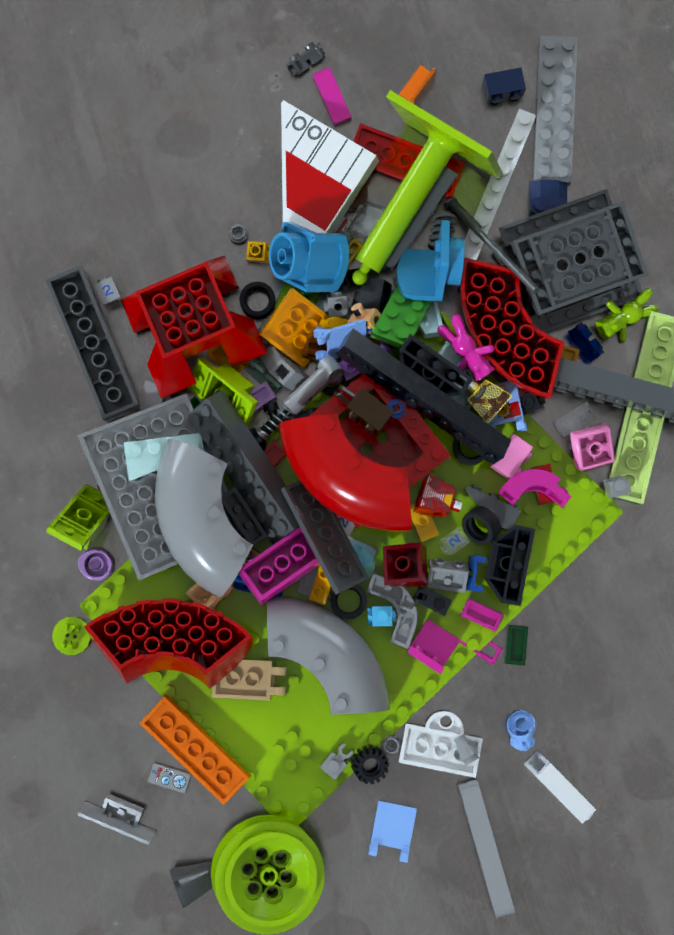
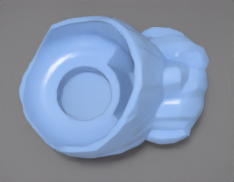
M523 710L516 711L507 720V730L511 736L510 744L515 749L527 751L535 745L536 721L530 713Z

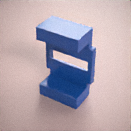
M469 556L467 591L482 592L483 586L475 585L477 563H486V557Z

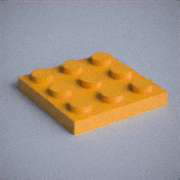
M290 288L260 331L259 336L301 368L305 369L311 360L302 358L305 343L314 326H319L322 318L330 317L294 288Z

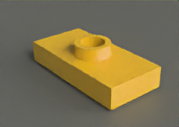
M416 503L410 505L411 519L420 541L424 542L438 536L439 532L432 516L415 513L413 511Z

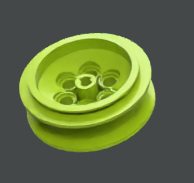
M261 815L238 823L222 838L212 859L211 882L222 910L237 926L256 934H277L297 926L313 911L320 899L324 886V864L318 847L300 826L280 816ZM260 848L265 849L264 855L256 856ZM278 853H284L283 859L275 860ZM245 864H252L249 871H242ZM289 872V876L286 879H281V874ZM256 883L257 886L254 890H247L249 884ZM270 887H276L273 894H267V890Z

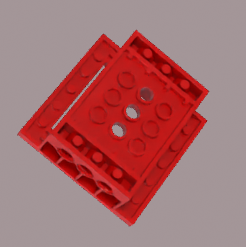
M365 374L346 387L355 395L361 388L368 393L374 389V397L386 406L391 400L399 399L382 386L376 384ZM341 391L339 392L340 394H342L344 397H346L348 400L351 401V399H350L349 397H347V396H346L345 394H343ZM334 396L309 416L338 413L339 416L347 410V406ZM403 401L398 402L405 405L404 410L401 411L402 413L406 410L405 415L399 419L392 418L381 432L388 436V440L385 443L378 442L376 434L372 436L363 429L364 425L360 422L356 424L348 417L340 421L341 428L349 443L361 455L380 465L406 467L409 488L451 456L418 412L407 406ZM396 404L392 409L398 412L400 407ZM365 444H369L373 448L372 453L369 455L364 454L361 450ZM353 523L356 528H358L359 526H361V525H358V524Z

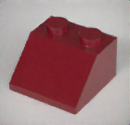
M421 542L383 546L384 585L401 587L428 585L426 547Z

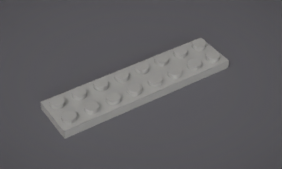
M540 35L533 181L559 180L569 185L571 184L578 37Z

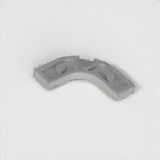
M373 574L366 592L385 598L393 604L397 613V622L390 642L408 649L417 624V610L414 601L404 587L384 585V577Z

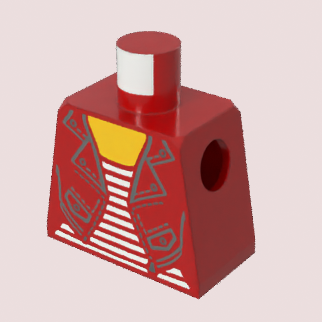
M427 474L422 480L413 512L445 517L450 510L459 512L462 507V501L453 498L455 493L454 487L431 474Z

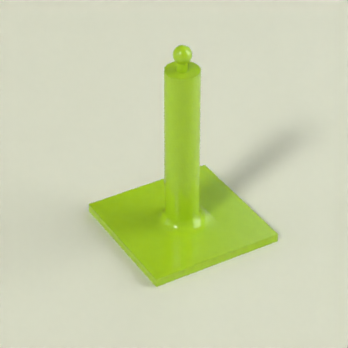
M391 90L386 95L388 101L407 125L427 136L428 140L355 259L363 263L360 269L355 271L352 276L354 283L357 285H362L367 281V274L370 269L378 273L381 271L454 153L498 180L503 175L491 150Z

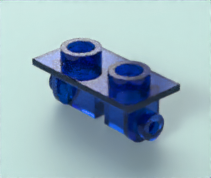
M580 322L575 328L568 331L572 341L579 346L584 357L590 362L604 353L603 347L596 338L591 341L588 339L593 333L586 324Z

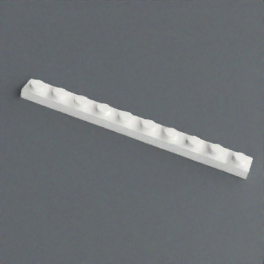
M520 108L497 161L503 175L500 180L493 176L490 177L474 216V219L482 226L481 229L486 234H488L536 118L535 114ZM470 228L464 240V257L477 260L484 242Z

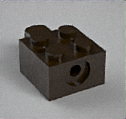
M340 385L338 389L349 397L351 401L337 391L333 395L347 406V417L356 424L358 422L364 425L363 429L372 436L374 434L379 436L392 419L394 411L363 388L355 395L343 385Z

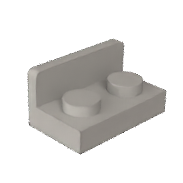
M442 558L430 559L427 588L465 593L469 574L468 564L463 561H446Z

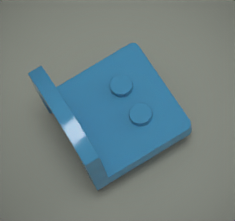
M450 220L441 221L439 237L435 241V251L406 249L401 255L398 262L396 279L398 289L404 299L442 302L445 284L460 285L464 263V238L450 237Z
M283 222L281 233H278L273 238L270 245L269 263L271 270L278 279L305 292H337L344 281L349 263V245L346 235L341 233H316L293 222Z

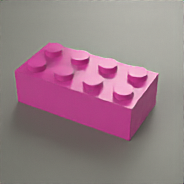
M299 527L243 565L239 571V576L262 606L320 564L303 531Z

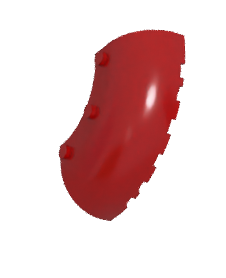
M464 257L460 288L461 303L466 324L476 346L493 345L495 350L492 353L483 355L495 367L497 372L519 388L533 395L550 399L564 341L551 337L533 324L521 302L520 279L509 268Z
M338 413L301 417L279 423L281 441L293 471L309 493L324 507L349 522L367 528L394 532L412 530L406 467L380 465L361 455L346 438L339 422Z
M180 599L137 601L135 604L120 606L108 614L104 613L84 626L95 645L127 684L146 673L174 670L194 676L211 689L243 660L253 643V637L241 625L224 616L223 613L212 610L203 604L185 602Z

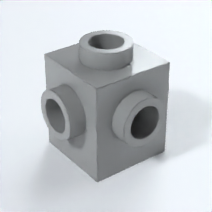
M337 291L326 294L327 300L323 301L324 312H328L329 317L344 318V315H348V310L351 309V300L347 298L345 293ZM337 303L341 304V308L335 309L334 306Z

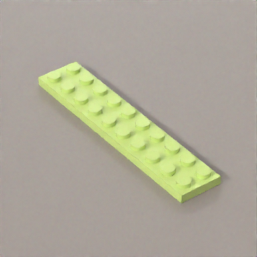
M651 311L634 378L672 388L674 381V316ZM626 407L614 455L615 461L612 463L609 478L620 475L623 476V479L628 478L631 493L615 498L644 504L665 417H662V419L650 416L651 413L643 411L640 414L631 411L632 408Z

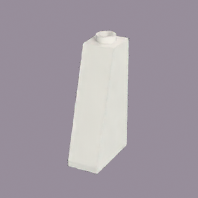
M536 751L524 763L582 824L592 817L596 809L541 753Z

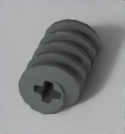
M448 212L434 214L435 221L432 223L434 228L431 229L432 235L429 237L430 243H428L430 250L435 251V241L439 237L441 221L450 220V226H456L457 223L452 221V219L458 218L456 215ZM450 228V233H455V230Z

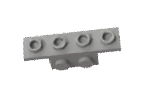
M109 793L104 800L102 808L85 801L78 811V816L86 820L93 821L147 845L151 844L156 834V830L139 824L144 808Z

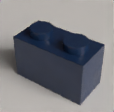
M522 67L488 73L483 78L487 102L499 103L503 99L511 98V100H516L524 96L526 87Z

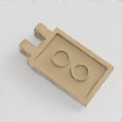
M243 659L227 676L212 687V697L270 701L271 695H285L286 687L275 686V675L285 676L287 667H273V661Z

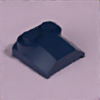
M535 180L529 182L528 217L567 203V183L559 180Z

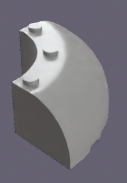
M168 439L160 457L155 480V507L159 527L170 553L184 572L204 590L220 598L232 585L253 544L246 541L236 532L223 508L221 485L227 463L188 443L176 439Z
M275 596L267 601L268 657L286 658L301 664L311 671L326 691L331 715L372 713L390 709L389 693L380 664L363 637L349 623L330 610L302 599Z

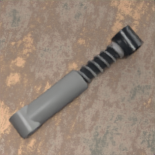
M332 356L324 357L319 362L318 369L283 401L285 405H282L280 410L277 409L278 412L272 414L273 416L270 419L268 418V421L263 423L262 427L249 429L263 451L267 446L266 440L268 437H271L272 432H276L279 423L286 421L287 418H291V414L297 415L330 383H335L341 379L344 370Z

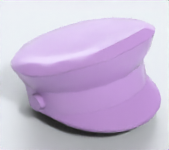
M101 547L89 548L78 559L79 570L90 580H104L114 570L115 562L113 556Z

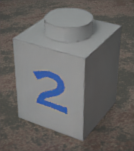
M103 277L98 280V283L94 284L106 309L121 303L122 296L112 277Z

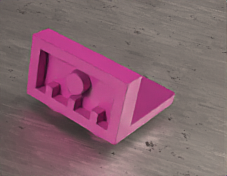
M426 620L406 652L441 674L444 670L443 666L460 640L432 621Z

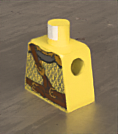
M484 378L480 383L473 379L467 388L471 393L466 399L483 420L489 423L512 395Z

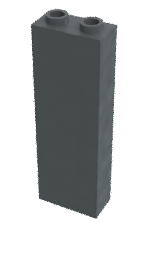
M445 166L384 264L383 270L386 272L388 270L392 272L395 270L401 255L406 249L411 247L457 180V173Z

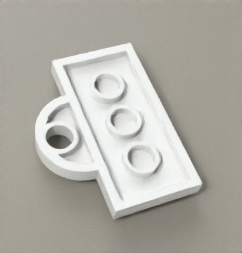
M435 712L427 719L425 727L405 723L399 763L476 778L479 759L466 766L464 762H461L454 739L464 734V728L461 720L452 712ZM447 715L451 718V724L445 727L441 725L440 720L443 716ZM465 735L467 740L478 751L477 755L480 757L483 738Z

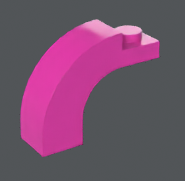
M539 469L525 470L515 474L499 491V494L512 505L523 494L530 491H538L547 495L561 508L572 497L565 488L557 485L561 478L551 472Z

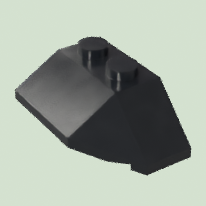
M409 334L399 349L400 362L448 396L463 395L474 379L411 334Z
M515 525L491 542L484 579L502 603L521 606L535 533L533 528Z

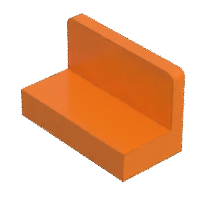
M420 65L399 95L416 105L434 81L437 70L433 68L430 72Z

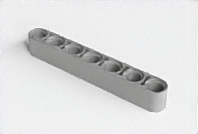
M475 779L458 784L495 917L499 918L515 913L478 781Z

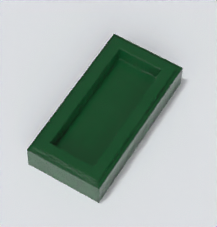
M508 625L505 664L525 666L528 638L527 626Z

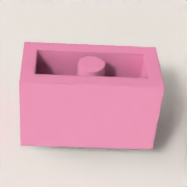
M515 434L510 438L511 442L504 458L490 466V468L508 480L521 472L520 465L523 461L527 463L533 454L530 452L533 447Z

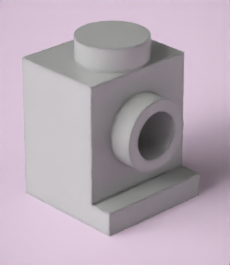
M620 475L603 480L608 499L631 493L628 478L623 479V476Z

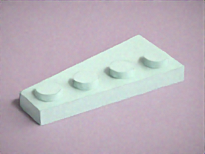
M196 433L124 442L128 481L130 482L158 470L160 457L168 439L180 440L204 451L201 435Z

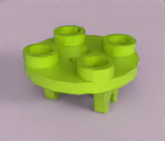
M66 617L60 620L55 625L52 633L55 647L66 655H77L85 651L91 640V637L84 628L88 623L78 617Z

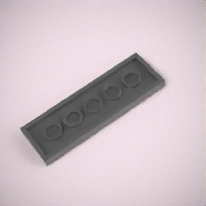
M300 481L283 487L281 491L335 595L368 580L369 576L336 514L317 501Z

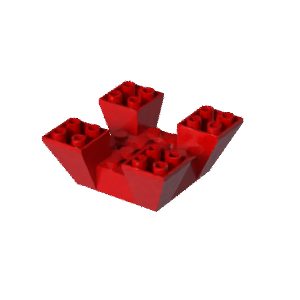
M225 255L201 263L121 299L134 333L150 327L156 342L147 365L161 399L197 384L187 361V358L222 344L232 368L268 353L253 319L228 311L224 302L223 295L239 289Z

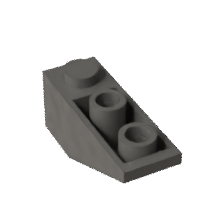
M466 486L464 491L476 506H484L497 516L501 526L500 529L507 531L514 526L521 511L517 509L516 504L512 505L508 501L504 503L499 500V496L492 493L488 495L482 493V489L478 486Z

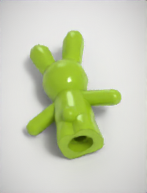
M645 288L634 301L624 304L621 309L613 301L608 300L606 306L613 314L595 321L600 337L609 339L619 331L620 342H625L627 339V324L638 322L642 317L649 316L651 311L658 312L659 308L654 304L642 307L653 294L652 289Z

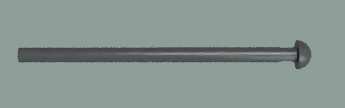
M455 197L447 198L444 202L446 210H452L534 294L538 293L540 288L503 252L501 247H498L481 229L482 226L458 203V200Z

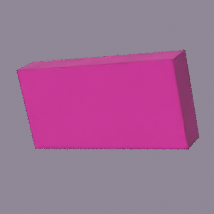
M467 598L460 616L495 632L504 615L470 598Z

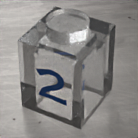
M457 527L439 540L441 544L438 546L444 555L448 553L449 556H452L469 544L470 541L460 527Z

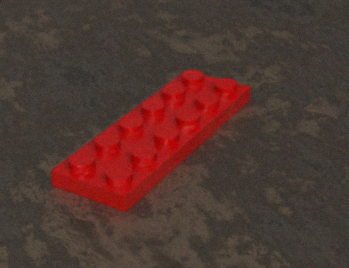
M361 123L353 142L377 156L379 162L374 170L402 181L423 146ZM452 157L446 164V167L457 173L458 178L445 197L448 198L453 197L465 166V162Z

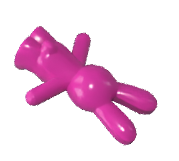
M455 314L452 316V325L457 336L445 325L437 328L438 334L452 344L454 351L458 355L464 356L458 366L459 369L465 371L468 366L476 381H479L495 370V367L483 355L492 353L495 350L494 346L488 345L476 348L475 341L467 334L460 315Z

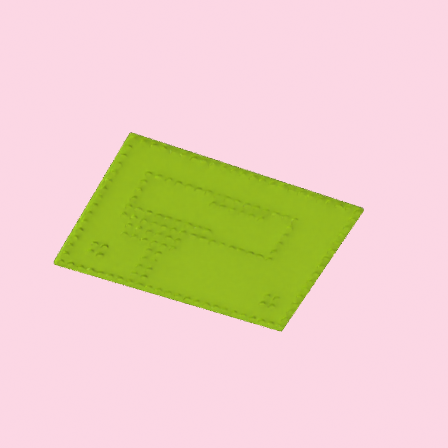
M418 329L414 337L422 335L420 329ZM391 345L393 348L391 355L400 361V348ZM490 373L477 381L480 383L485 378L493 384H499ZM363 374L351 379L349 385ZM344 377L341 378V381L338 384H329L327 387L336 388L340 386L343 382ZM374 389L370 392L372 396L375 393ZM320 392L300 412L321 407L334 396ZM471 406L469 411L483 420L474 407ZM343 412L339 415V422L347 417L348 413ZM419 412L418 414L451 455L428 474L455 488L453 498L462 501L461 510L459 512L450 510L445 517L432 516L439 535L424 542L420 541L413 522L411 531L394 532L359 526L358 528L354 527L350 535L351 538L372 546L377 551L370 567L362 564L369 579L358 584L364 590L367 597L366 609L355 619H342L349 623L363 637L378 660L389 693V710L372 713L331 715L326 691L311 671L301 664L286 658L268 657L267 602L261 606L252 593L236 590L235 588L231 590L227 597L222 598L213 610L219 611L232 621L237 622L253 637L252 646L243 659L273 661V667H287L285 676L275 675V686L286 687L285 695H271L270 701L212 697V688L209 689L199 679L184 672L160 670L142 675L162 698L167 694L251 775L243 785L270 815L286 818L299 826L354 773L351 767V759L354 760L353 755L354 753L358 754V749L362 751V746L365 745L367 748H369V745H372L374 748L375 746L380 748L384 738L393 735L477 654L474 650L480 651L622 515V509L611 498L608 499L605 492L585 471H580L575 467L574 460L529 414L524 415L528 428L527 431H518L516 421L499 425L495 428L509 439L515 434L533 447L530 451L533 454L528 462L523 461L520 465L521 472L530 470L531 467L550 464L552 473L561 478L557 485L565 488L572 497L563 508L555 502L538 505L536 491H530L523 494L515 503L517 509L521 511L514 526L518 525L535 529L521 606L499 601L484 579L491 542L486 545L474 543L467 537L462 527V519L465 514L477 507L464 491L466 486H478L482 489V493L487 495L489 493L495 494L500 497V501L506 503L507 500L499 494V491L508 479L490 468L492 464L485 459L476 465L460 463L455 458L452 450L454 437L440 429L429 419L424 418ZM279 427L266 440V448L275 440L284 449ZM380 433L379 436L377 435V440L380 443H385L388 440V436L385 433ZM460 442V451L465 457L475 458L479 455ZM365 444L361 450L364 454L369 455L372 453L373 448L371 445ZM286 456L275 467V470L285 485L288 486L300 480L293 471ZM224 472L223 480L228 491L234 488V485ZM423 478L409 488L410 505L416 503ZM474 518L478 528L488 533L485 524L481 520ZM500 529V533L498 534V536H500L506 531ZM455 534H457V536H458V538L460 539L461 542H456V541H454V540H451V543L455 545V546L453 547V546L449 543V540H450L451 538L458 540V539L456 538V536H455ZM266 537L252 546V548L262 553L274 544ZM421 542L426 547L428 573L430 559L442 558L446 561H463L468 564L469 556L486 557V563H477L475 585L483 586L482 592L466 590L465 593L421 586L452 600L445 616L414 601L417 610V624L411 643L426 620L432 621L445 631L467 643V647L458 643L443 666L444 670L441 674L407 653V648L390 642L396 622H392V626L368 625L367 608H372V606H392V610L396 611L393 604L385 598L366 592L373 574L384 577L383 546ZM128 559L80 604V609L92 621L104 613L108 614L118 609L120 606L135 604L141 600L180 599L181 601L193 603L194 601L186 594V591L196 582L184 572L179 564L138 581L132 564ZM300 580L283 590L282 596L309 601L334 613L330 602L333 592L332 587L326 605L309 600V596L297 593ZM419 586L404 588L413 599ZM347 589L338 595L337 603L342 611L353 612L360 605V597L354 590ZM467 598L504 614L496 632L460 616ZM345 743L346 745L342 749L343 753L347 754L352 749L353 754L351 757L343 760L347 763V766L334 780L320 768V765L332 751L337 755L339 746Z

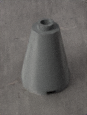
M212 862L182 866L169 870L183 908L213 888L211 882Z

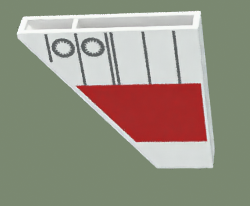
M283 100L281 103L283 222H293L316 233H333L379 160L372 152Z

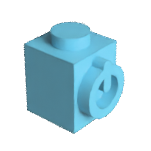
M372 606V608H367L368 625L392 626V622H396V611L392 610V606Z

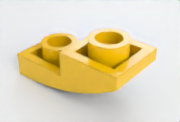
M248 241L246 261L270 264V245L266 242Z

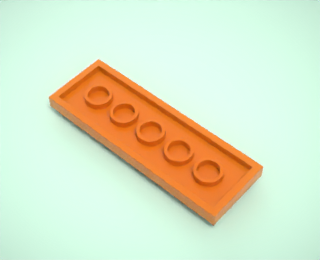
M167 694L139 723L223 805L251 777Z

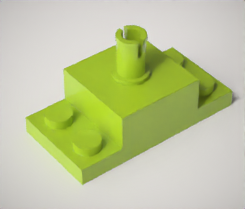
M204 357L198 358L193 371L197 384L188 387V389L202 401L223 390L248 427L258 403L251 396L254 387L251 380L244 378L227 363L215 367Z
M84 484L47 527L46 533L80 551L83 548L87 550L103 531L110 516L100 491Z

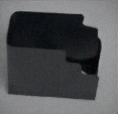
M368 278L367 284L362 285L360 291H355L352 306L356 303H361L364 309L375 308L382 314L389 301L392 284L384 279Z

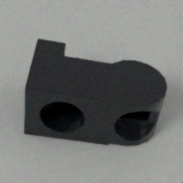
M421 586L418 587L413 598L417 603L443 616L446 615L452 602L451 599Z

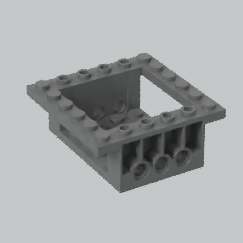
M607 189L499 227L508 257L540 288L539 292L534 294L520 280V291L529 317L533 324L545 333L610 310L606 306L608 300L613 301L617 306H621L634 301L642 292L638 279L648 276L642 254L624 202L612 204ZM597 246L603 249L601 257L594 255V248ZM577 253H582L585 256L583 264L576 262L575 256ZM559 260H564L567 264L564 271L559 270L557 267ZM618 286H619V288L614 289V290H612V291H609V292L603 293V294H601V295H598V296L589 298V299H587V300L578 302V303H576V304L567 306V307H565V308L556 310V311H554V312H551V313L549 312V311H552V310H554V309L563 307V306H565V305L574 303V302H576V301H579V300L588 298V297H590V296L599 294V293H601V292H604V291H607V290H610V289H612V288H615V287H618Z

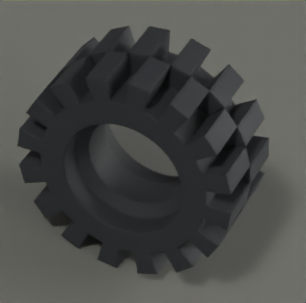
M366 745L362 746L363 750L358 749V754L354 753L353 755L354 760L351 759L352 770L361 782L363 781L365 784H368L369 781L370 784H374V780H376L378 783L380 782V777L383 779L386 777L384 772L388 773V759L378 747L375 746L374 748L372 745H369V748H367ZM370 758L376 759L377 765L373 770L366 771L363 769V764L366 760Z

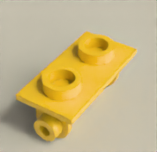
M319 566L309 600L326 605L331 585L321 566Z

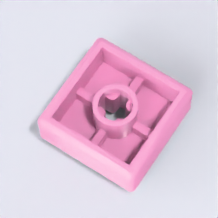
M603 423L570 433L574 464L578 470L584 471L615 461L611 427Z

